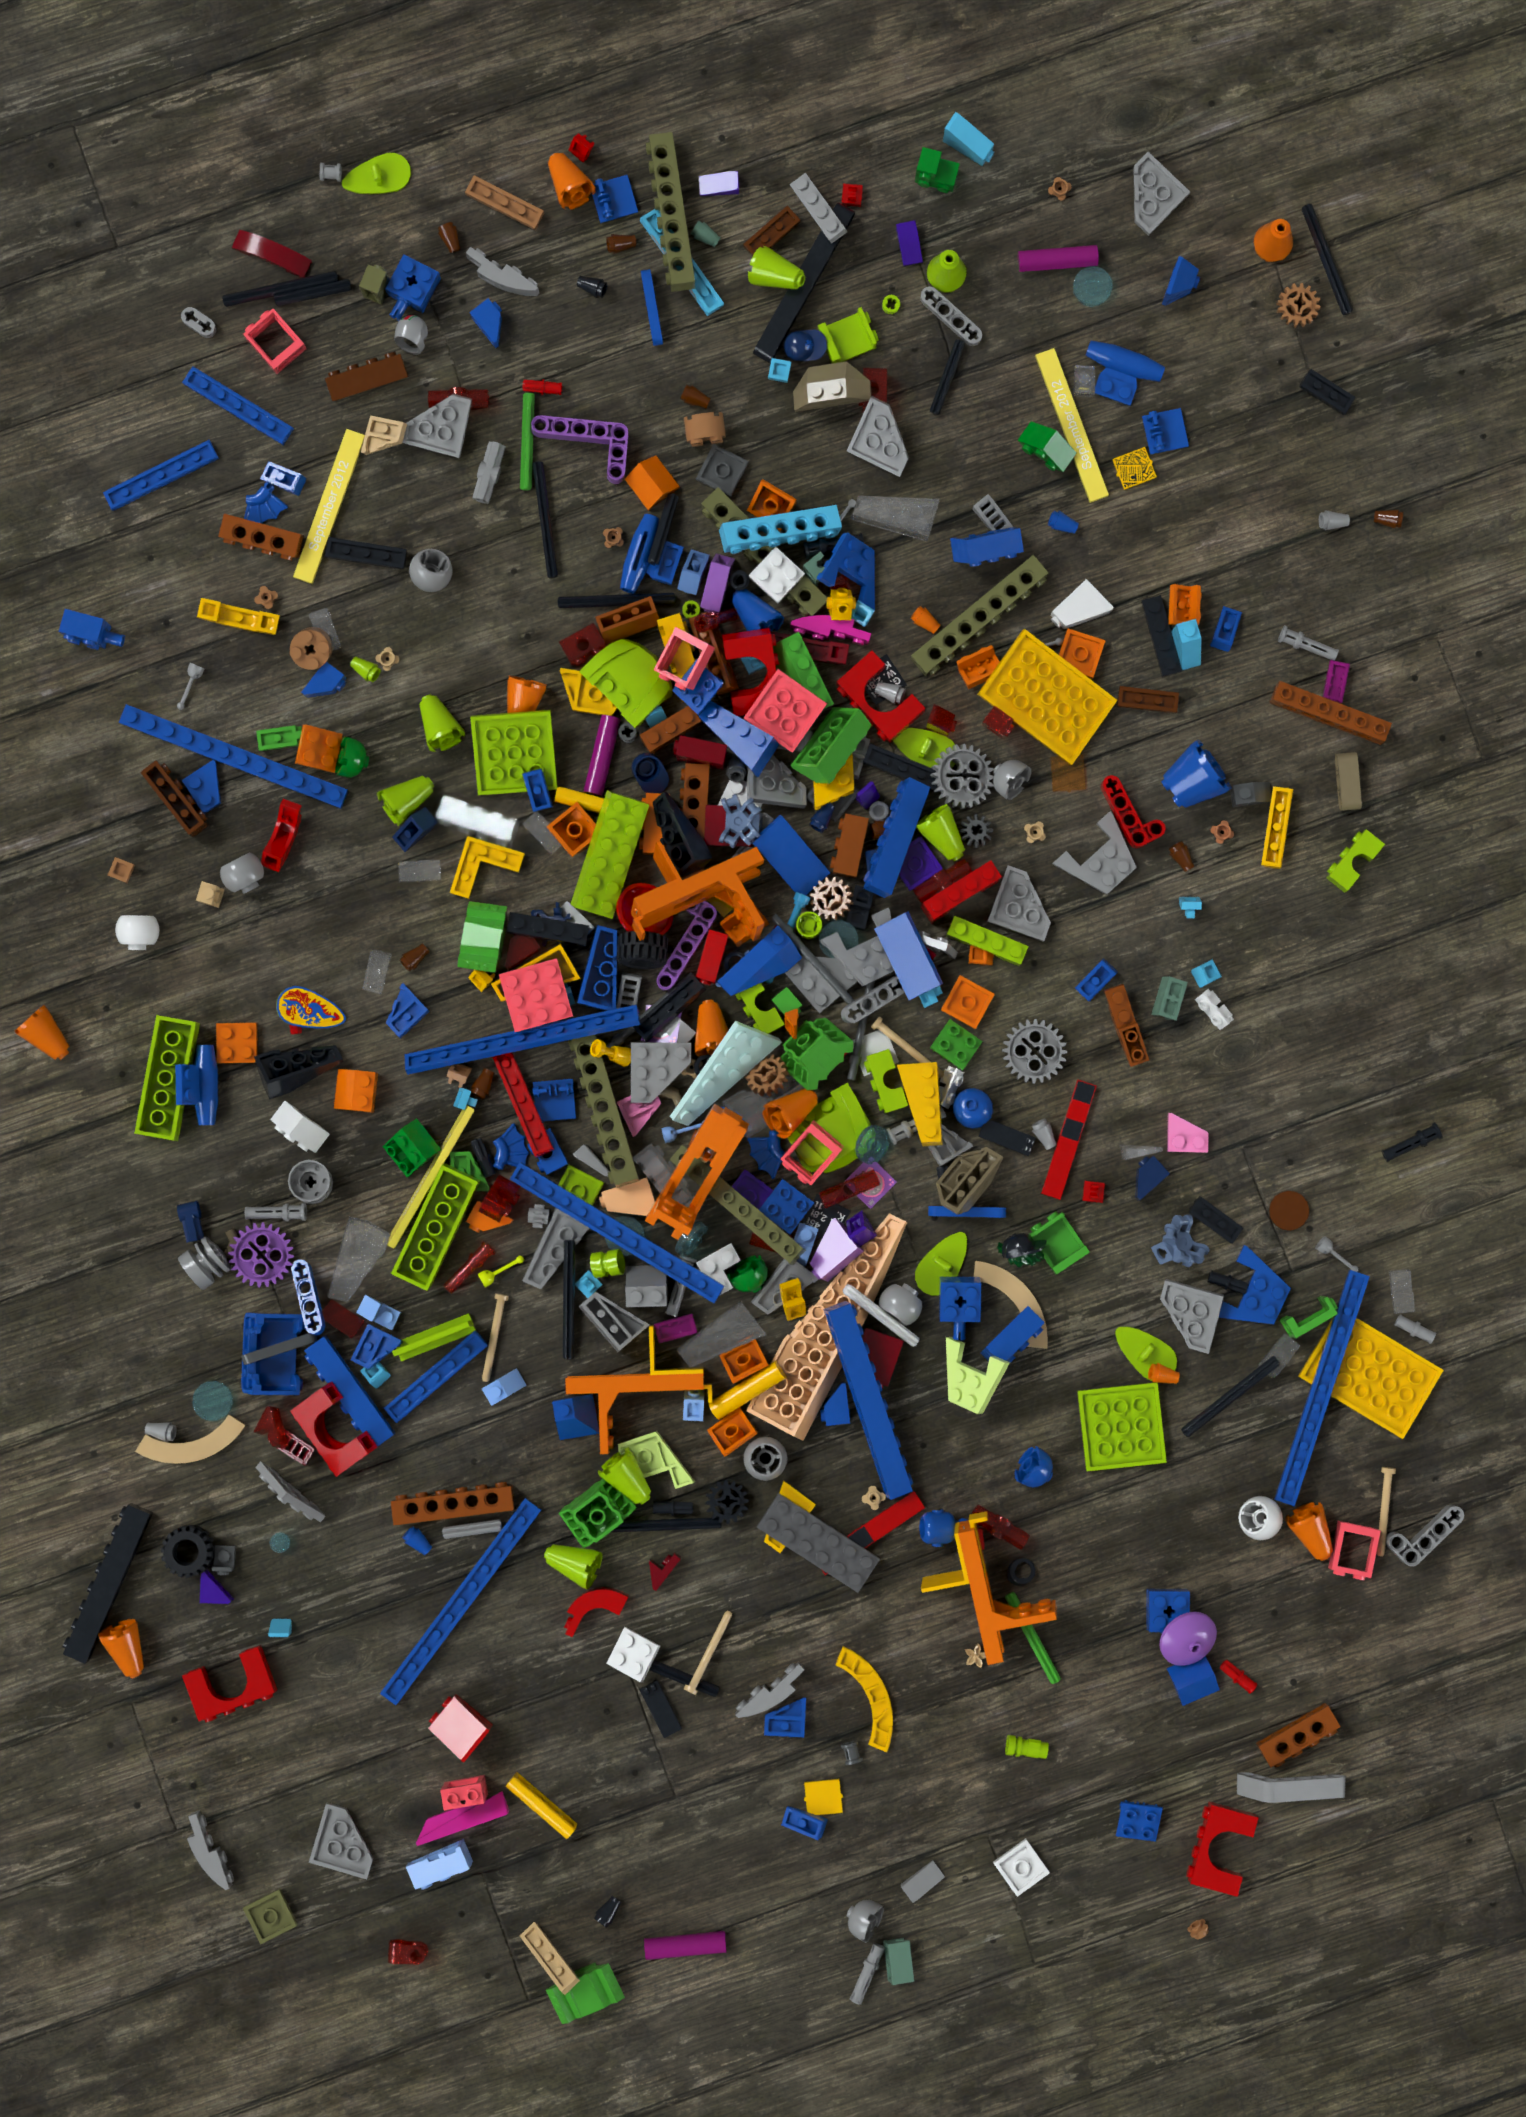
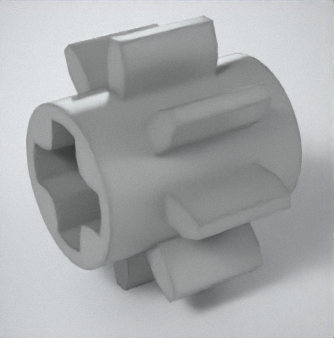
M535 1204L534 1208H529L528 1223H533V1228H543V1224L548 1225L549 1209H545V1205Z

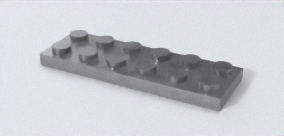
M780 1493L777 1494L757 1525L758 1529L857 1593L880 1560L879 1557Z

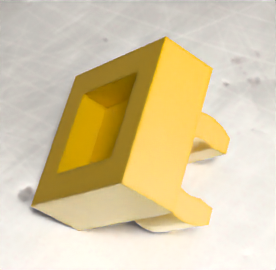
M474 970L468 978L482 992L490 985L496 974L493 973L489 976L485 971Z

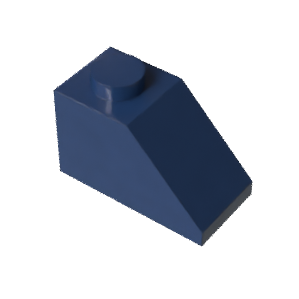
M424 807L411 815L392 838L406 852L426 836L438 821Z
M1145 1156L1138 1163L1140 1167L1136 1171L1135 1198L1137 1200H1141L1170 1174L1155 1156L1150 1158Z

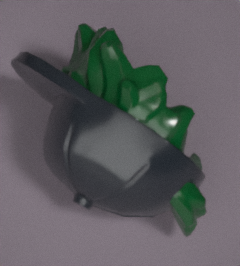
M1014 1233L1004 1243L998 1242L997 1249L1003 1258H1007L1010 1265L1014 1263L1017 1267H1021L1023 1264L1033 1266L1036 1262L1044 1259V1253L1041 1250L1046 1247L1047 1241H1034L1029 1234Z

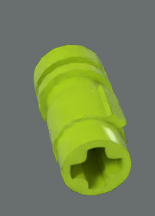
M1008 1735L1005 1754L1009 1756L1015 1754L1016 1757L1023 1755L1025 1757L1046 1759L1049 1744L1041 1742V1740L1022 1739L1021 1736L1016 1738L1014 1735Z

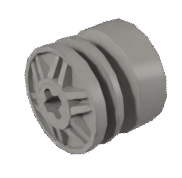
M305 1160L300 1161L292 1168L288 1177V1185L292 1194L303 1203L317 1204L328 1198L332 1191L333 1180L332 1175L324 1165L318 1161ZM310 1178H313V1180L317 1182L316 1184H313V1188H310V1186L307 1185V1182L310 1181Z
M208 1237L201 1239L203 1246L199 1243L195 1244L198 1252L197 1255L189 1249L178 1257L185 1272L202 1290L207 1289L215 1282L211 1273L222 1277V1270L225 1272L231 1270L226 1255Z

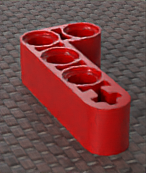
M1110 775L1103 780L1101 790L1131 847L1141 848L1159 839L1165 833L1166 827L1161 820H1152L1142 825L1118 777ZM1108 781L1115 784L1113 790L1111 787H1106ZM1117 791L1120 792V793L1116 794L1113 798L1111 797V795H1112L1114 792H1115V793H1116ZM1121 798L1125 806L1118 808L1115 805V799ZM1124 817H1132L1134 824L1131 826L1126 825ZM1151 825L1159 826L1160 834H1153L1151 832ZM1140 834L1143 838L1142 843L1134 842L1133 835Z

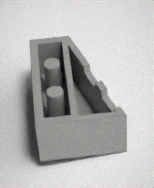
M597 1292L579 1306L617 1352L650 1325Z

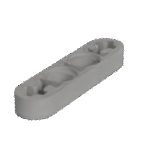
M929 286L922 290L920 299L925 307L969 346H976L980 343L982 339L980 328L934 287ZM926 293H933V299L936 302L940 299L935 308L933 307L935 302L932 299L926 300ZM941 305H946L950 311L948 314L942 315L938 308ZM961 318L964 321L963 327L956 328L953 325L954 319ZM967 325L970 326L968 328V331L971 334H974L975 332L977 333V340L974 338L970 340V334L967 331H965L964 334L962 333L966 329Z
M892 977L845 1006L841 1011L843 1021L846 1023H856L905 993L902 986L893 990L890 988L898 984V977ZM881 989L887 991V998L885 1000L879 997ZM865 999L871 1001V1008L869 1010L863 1007ZM858 1009L860 1011L853 1014V1018L848 1017L849 1010L855 1011Z

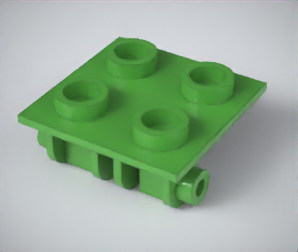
M949 1019L930 1048L933 1052L935 1051L941 1055L943 1059H947L948 1063L951 1062L957 1066V1069L960 1068L963 1071L983 1041Z

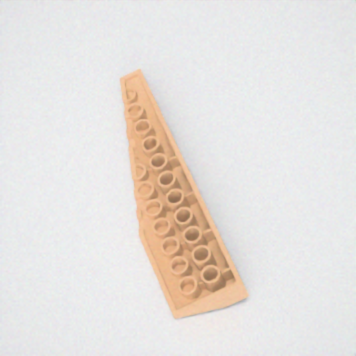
M889 1213L875 1230L877 1236L862 1245L861 1248L864 1252L848 1264L843 1272L840 1271L820 1295L818 1302L808 1309L807 1315L802 1321H798L791 1334H787L771 1362L777 1361L787 1378L753 1398L746 1410L747 1412L804 1441L842 1368L823 1309L847 1301L855 1306L857 1324L860 1323L861 1327L863 1326L868 1312L843 1293V1289L847 1284H850L871 1301H875L907 1224L906 1221Z

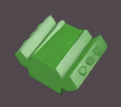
M469 901L457 967L496 972L499 959L502 956L507 928V906Z
M827 1018L816 1019L814 1022L806 1020L798 1028L797 1039L791 1036L782 1045L785 1053L781 1056V1059L787 1065L789 1075L806 1090L818 1089V1081L827 1080L829 1073L840 1062H844V1053L853 1052L854 1041Z
M602 1478L583 1494L576 1497L570 1504L564 1506L559 1515L580 1545L585 1548L593 1542L597 1543L622 1524L624 1519L637 1507L630 1499Z
M592 1963L573 1971L580 1981L566 1995L559 1990L556 1984L546 1989L562 2024L587 2016L625 1998L609 1963L602 1965Z

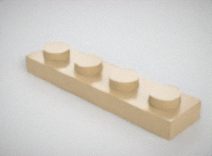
M533 1922L520 1935L559 1990L566 1995L580 1980L540 1926Z

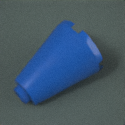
M747 589L736 590L733 593L732 603L746 631L770 628V632L774 629L778 631L784 622V617L779 611Z

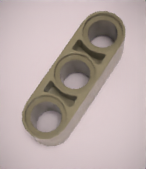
M1338 753L1335 755L1339 809L1340 811L1361 809L1362 800L1357 753Z

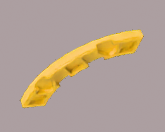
M842 1646L835 1665L850 1673L861 1684L871 1705L873 1723L868 1745L887 1752L893 1730L892 1707L887 1689L876 1670L862 1656Z

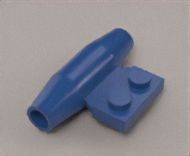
M1091 340L1085 355L1106 367L1099 374L1093 393L1128 406L1131 405L1137 389L1136 378L1160 382L1165 370L1163 365L1145 355L1109 343Z
M644 514L633 535L623 565L620 589L627 593L635 594L645 573L653 580L670 586L672 584L684 547L666 541L659 564L653 566L648 563L659 525V518L654 515Z
M197 1045L194 1065H175L176 1105H195L198 1124L215 1125L218 1107V1068L214 1046Z

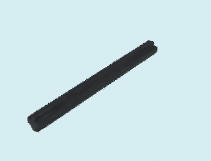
M1311 203L1302 207L1303 215L1342 315L1350 314L1353 308L1313 205Z
M332 271L226 294L222 296L224 305L228 307L274 297V295L336 282L339 281L337 272Z
M542 461L533 463L546 570L548 578L558 577L544 464Z
M675 593L558 597V607L625 606L649 596L652 597L654 605L675 604L676 597Z
M565 1240L563 1358L573 1359L575 1241Z
M1272 1356L1182 1427L1183 1434L1186 1437H1190L1280 1366L1278 1359Z
M718 1517L714 1519L688 1518L624 1521L610 1533L721 1528L722 1523H718Z

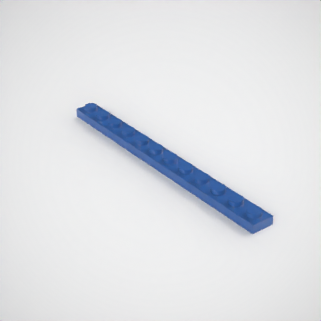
M127 704L119 720V723L340 809L348 793V790Z
M637 1005L548 1023L519 1032L511 1031L405 1054V1071L409 1075L640 1025L639 1009Z
M519 1162L510 1178L511 1181L712 1303L717 1301L725 1287L723 1284Z
M1352 1270L1348 1272L1337 1305L1338 1308L1336 1309L1338 1314L1333 1318L1274 1500L1292 1506L1296 1504L1370 1276Z
M527 1498L523 1500L380 1694L394 1705L398 1704L542 1509Z

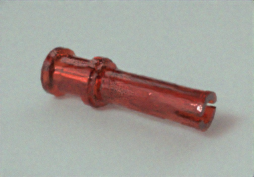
M730 608L718 613L707 612L705 615L700 614L694 619V627L699 632H706L709 629L713 630L719 624L735 621L738 615L734 616V614L738 613L735 608Z
M484 1240L474 1253L469 1254V1259L443 1284L445 1289L451 1294L478 1267H483L484 1262L491 1255L496 1254L494 1249Z

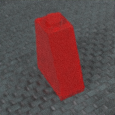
M709 929L696 978L700 979L699 982L707 986H710L711 983L715 984L729 939L727 934Z

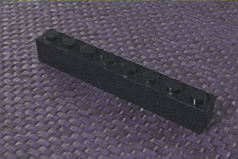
M133 1503L122 1508L119 1515L122 1519L119 1525H115L111 1536H113L111 1544L108 1543L104 1549L103 1555L106 1556L103 1563L99 1562L95 1570L97 1574L95 1581H91L88 1586L87 1592H89L87 1600L83 1599L79 1607V1611H81L79 1618H75L72 1623L71 1629L73 1632L71 1637H67L63 1644V1648H65L63 1655L84 1664L90 1661L99 1640L98 1634L106 1624L153 1515L152 1511Z

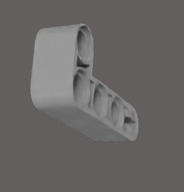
M1447 1505L1410 1541L1398 1532H1390L1386 1536V1545L1401 1562L1408 1566H1416L1463 1521L1464 1512L1458 1506ZM1451 1511H1455V1518L1451 1517ZM1441 1523L1443 1530L1441 1533L1436 1534L1435 1526ZM1398 1536L1400 1544L1397 1547H1393L1392 1539ZM1427 1537L1429 1543L1426 1547L1422 1548L1420 1541L1422 1538ZM1413 1551L1414 1559L1408 1562L1406 1554Z

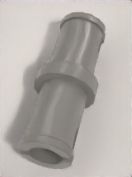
M1401 1314L1394 1326L1409 1332L1410 1336H1417L1429 1344L1433 1342L1436 1336V1332L1421 1326V1323L1418 1321L1416 1323Z

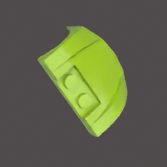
M620 639L610 643L579 671L620 710L621 715L634 728H638L654 709L673 695L671 680L667 682L659 678L660 673L654 671L659 658L643 645L627 639Z
M848 1083L831 1091L832 1096L817 1104L791 1136L787 1138L792 1145L814 1120L838 1140L844 1147L823 1171L824 1173L842 1168L860 1157L867 1150L866 1146L875 1135L869 1119ZM811 1133L794 1150L802 1166L809 1172H815L832 1153L829 1148Z

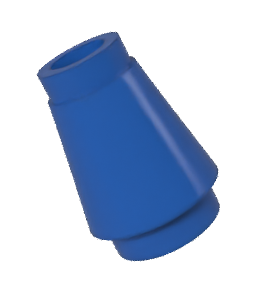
M1053 511L1048 521V526H1051V529L1075 534L1079 525L1078 522H1075V520L1061 511Z
M414 1526L408 1529L402 1537L405 1540L404 1543L423 1555H426L432 1548L420 1529H416Z

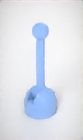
M702 1123L679 1130L673 1127L661 1128L665 1143L674 1141L679 1133L700 1128Z

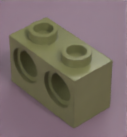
M371 265L367 266L359 285L364 298L381 305L383 304L387 294L385 288L390 281L387 272L379 265H374V267Z

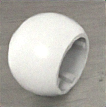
M123 915L119 917L115 928L119 943L128 944V950H146V945H154L160 931L158 921L154 916Z
M1252 1497L1242 1505L1239 1511L1240 1527L1248 1537L1255 1540H1267L1275 1536L1281 1529L1283 1523L1282 1511L1278 1504L1268 1497Z

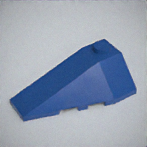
M776 926L722 976L717 983L731 997L789 971L802 959V956L788 935L779 926Z

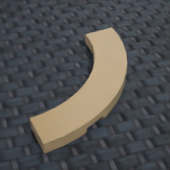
M975 1261L973 1277H980L981 1282L989 1284L1006 1294L1014 1302L1020 1313L1029 1306L1045 1322L1036 1298L1023 1282L996 1265ZM1046 1323L1041 1326L1043 1331L1036 1338L1031 1336L1027 1340L1029 1343L1027 1347L1047 1349Z
M229 1414L224 1422L207 1436L185 1443L165 1442L145 1434L135 1452L149 1459L164 1463L195 1462L212 1456L227 1447L243 1431L246 1424Z

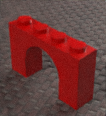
M770 628L722 635L726 660L754 657L761 660L767 668L766 677L758 686L730 692L733 714L736 716L747 714L775 674V665H779L778 654L773 653V646H776L775 634H771Z
M871 650L837 681L838 688L836 690L843 698L848 697L852 708H858L862 711L872 726L878 730L877 735L883 741L887 740L891 743L925 712L926 708L913 694L897 708L888 712L876 711L868 705L864 696L865 688L870 681L885 669L884 662Z
M992 860L923 902L921 909L932 924L948 914L950 910L963 901L999 882L1002 876Z
M331 1381L290 1412L304 1430L306 1436L311 1440L317 1452L325 1460L329 1469L337 1477L378 1448V1446L367 1431L348 1443L336 1441L329 1435L324 1423L325 1413L331 1406L343 1398Z
M261 1645L242 1651L239 1654L246 1672L247 1685L244 1692L237 1697L226 1698L216 1693L210 1683L205 1666L182 1675L198 1721L205 1720L206 1723L216 1719L217 1714L224 1713V1715L235 1712V1708L242 1705L243 1708L255 1704L254 1700L259 1698L265 1701L274 1697L273 1693L277 1691V1687Z
M1209 1801L1208 1806L1203 1808L1202 1818H1204V1821L1197 1831V1838L1199 1840L1197 1846L1194 1845L1191 1856L1194 1859L1192 1865L1188 1866L1186 1877H1189L1188 1881L1190 1884L1238 1897L1243 1879L1242 1875L1238 1872L1215 1866L1209 1859L1208 1849L1212 1839L1222 1832L1229 1831L1254 1837L1258 1817L1250 1812Z

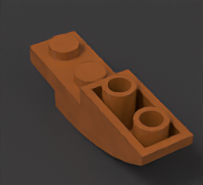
M1124 984L1105 989L1104 993L1109 1005V1011L1130 1067L1149 1061Z

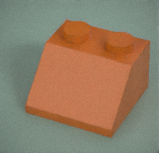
M338 1069L334 1109L374 1113L378 1073Z

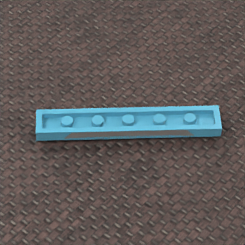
M654 209L642 216L640 222L661 252L665 254V247L661 248L660 236L663 235L662 229H658L657 217H660L659 210L655 211ZM678 247L671 248L673 252L680 251ZM692 258L695 289H690L689 291L705 314L709 316L722 308L724 302ZM675 266L674 269L680 271L683 267Z

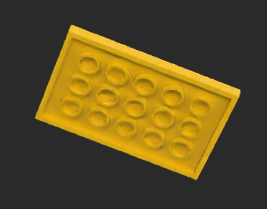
M1026 629L1021 631L977 694L1070 765H1073L1117 702V699Z
M1333 1318L1298 1377L1311 1385ZM1356 1318L1331 1397L1399 1438L1404 1439L1444 1370Z

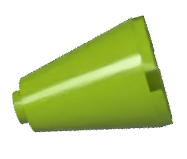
M763 246L764 248L759 247L750 261V265L753 266L752 272L748 271V280L752 285L798 289L803 286L805 275L802 269L769 247Z
M945 250L935 256L927 268L928 281L935 289L942 293L955 291L963 285L966 278V267L958 254L953 250Z
M431 694L424 696L419 706L429 750L436 752L435 749L440 748L441 751H444L461 742L460 737L462 735L465 737L464 729L437 696Z
M420 776L377 792L379 802L381 800L384 801L383 809L394 824L397 823V826H400L433 793L432 788L434 784L429 777Z
M945 804L933 810V813L922 817L918 821L916 829L948 860L953 859V861H956L964 856L962 852L965 851L951 808Z
M629 1447L624 1448L625 1453L620 1454L617 1452L601 1466L603 1471L598 1470V1474L632 1502L642 1505L650 1499L649 1494L651 1490Z
M553 1544L546 1549L544 1558L548 1565L583 1589H589L597 1577L595 1574L597 1568L600 1569L602 1552Z

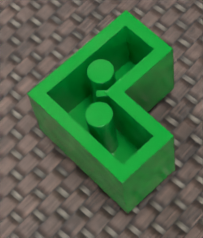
M922 147L916 169L915 182L921 187H935L943 193L953 192L960 163L941 159L942 152Z
M1032 421L1017 440L1023 446L1022 450L1029 455L1035 454L1046 462L1045 466L1052 471L1056 469L1064 472L1076 455V451L1057 430Z

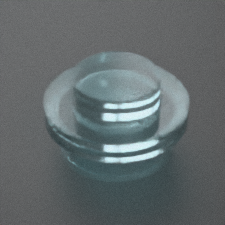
M276 1533L270 1539V1547L277 1553L285 1552L290 1546V1539L285 1533Z

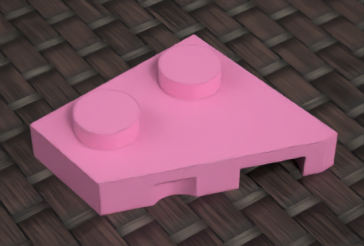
M631 1096L617 1102L633 1137L638 1134L662 1104L658 1096L651 1103H631Z
M1168 1113L1167 1152L1208 1153V1132L1172 1113Z

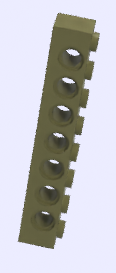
M673 133L649 135V142L645 144L647 155H651V161H648L649 172L654 175V179L651 180L652 192H656L657 198H654L655 211L659 210L660 217H657L658 229H662L663 234L660 236L661 248L665 247V254H662L663 265L668 267V273H665L666 284L670 285L671 292L695 289V277ZM663 154V155H665L666 157L663 158V159H660V158L657 157V155ZM667 173L669 176L661 177L660 174ZM665 191H669L672 194L669 196H665L662 193ZM673 210L675 213L669 215L665 211ZM674 228L677 232L670 233L668 230ZM678 247L680 251L673 252L671 248ZM681 266L683 267V269L677 271L674 269V267Z
M719 487L701 503V508L703 509L701 512L707 519L710 520L712 518L717 523L715 526L718 530L722 523L749 519ZM725 509L728 513L726 516L720 517L717 515V511ZM758 531L759 535L766 536L762 531ZM739 534L741 539L747 538L745 535ZM764 546L754 551L745 549L743 550V555L750 562L753 560L759 565L764 560L759 558V552L767 551L770 553L775 547ZM805 575L785 596L791 604L795 602L799 606L798 611L804 617L815 616L826 607L827 597ZM808 593L811 598L805 602L800 599V595Z
M1032 555L914 652L910 659L925 677L928 674L934 675L940 670V664L944 661L948 663L956 656L954 653L957 650L961 649L963 651L967 648L974 636L979 638L986 632L985 627L990 623L992 626L1001 619L1000 615L1005 611L1009 613L1017 606L1015 603L1019 599L1025 600L1032 594L1031 589L1035 586L1041 587L1047 581L1048 571ZM1029 576L1031 583L1024 584L1021 581V577ZM1013 588L1016 591V595L1013 597L1008 596L1006 589ZM994 600L999 601L1001 608L994 609L990 603ZM982 613L985 615L986 620L979 622L976 620L975 615ZM968 626L971 632L963 634L960 631V627ZM952 638L956 644L953 647H948L945 644V640ZM931 651H938L940 658L932 659L929 653Z
M596 1034L568 1040L571 1052L575 1051L577 1056L574 1059L576 1069H581L583 1077L579 1079L582 1089L586 1088L588 1096H585L588 1108L592 1107L594 1115H591L593 1126H598L600 1134H596L599 1146L603 1145L605 1153H602L605 1165L609 1164L611 1172H608L610 1183H615L616 1188L640 1181L603 1057H593L591 1053L587 1056L581 1055L582 1048L591 1047L592 1042L597 1039ZM589 1066L597 1067V1071L594 1074L586 1073ZM600 1084L602 1085V1091L597 1094L593 1093V1086ZM601 1103H606L608 1109L605 1112H599L598 1106ZM612 1122L614 1124L611 1131H604L603 1126L605 1123ZM612 1141L619 1142L620 1145L617 1150L609 1149V1144ZM616 1161H625L624 1168L620 1170L616 1169Z
M681 1145L669 1160L677 1166L687 1148ZM694 1158L685 1174L701 1187L711 1168L700 1159ZM720 1176L718 1177L709 1194L793 1266L806 1250Z

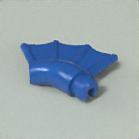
M266 482L256 494L246 495L247 507L244 519L262 524L268 519H277L279 513L287 509L288 506L272 493L275 489L274 485Z
M515 1123L511 1124L501 1137L493 1141L497 1150L494 1158V1168L503 1170L506 1164L517 1167L519 1162L526 1165V1157L529 1151H527L524 1145L525 1136H522L517 1131Z
M774 1130L769 1131V1137L747 1139L751 1146L750 1156L757 1161L758 1169L768 1172L772 1179L775 1178L782 1162L781 1157L785 1153L781 1148V1138L777 1136L778 1132Z

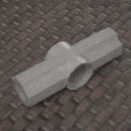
M489 441L484 460L479 465L478 480L472 497L474 500L489 504L494 485L497 484L500 476V465L506 448L504 445Z

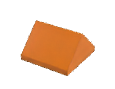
M657 456L640 462L625 478L627 484L648 511L664 500L668 494L680 488Z
M762 479L747 511L756 517L793 512L797 499Z
M576 802L546 826V828L569 855L574 857L589 847L596 823Z
M755 1337L719 1355L733 1384L769 1366Z
M740 1407L707 1430L724 1457L758 1434Z

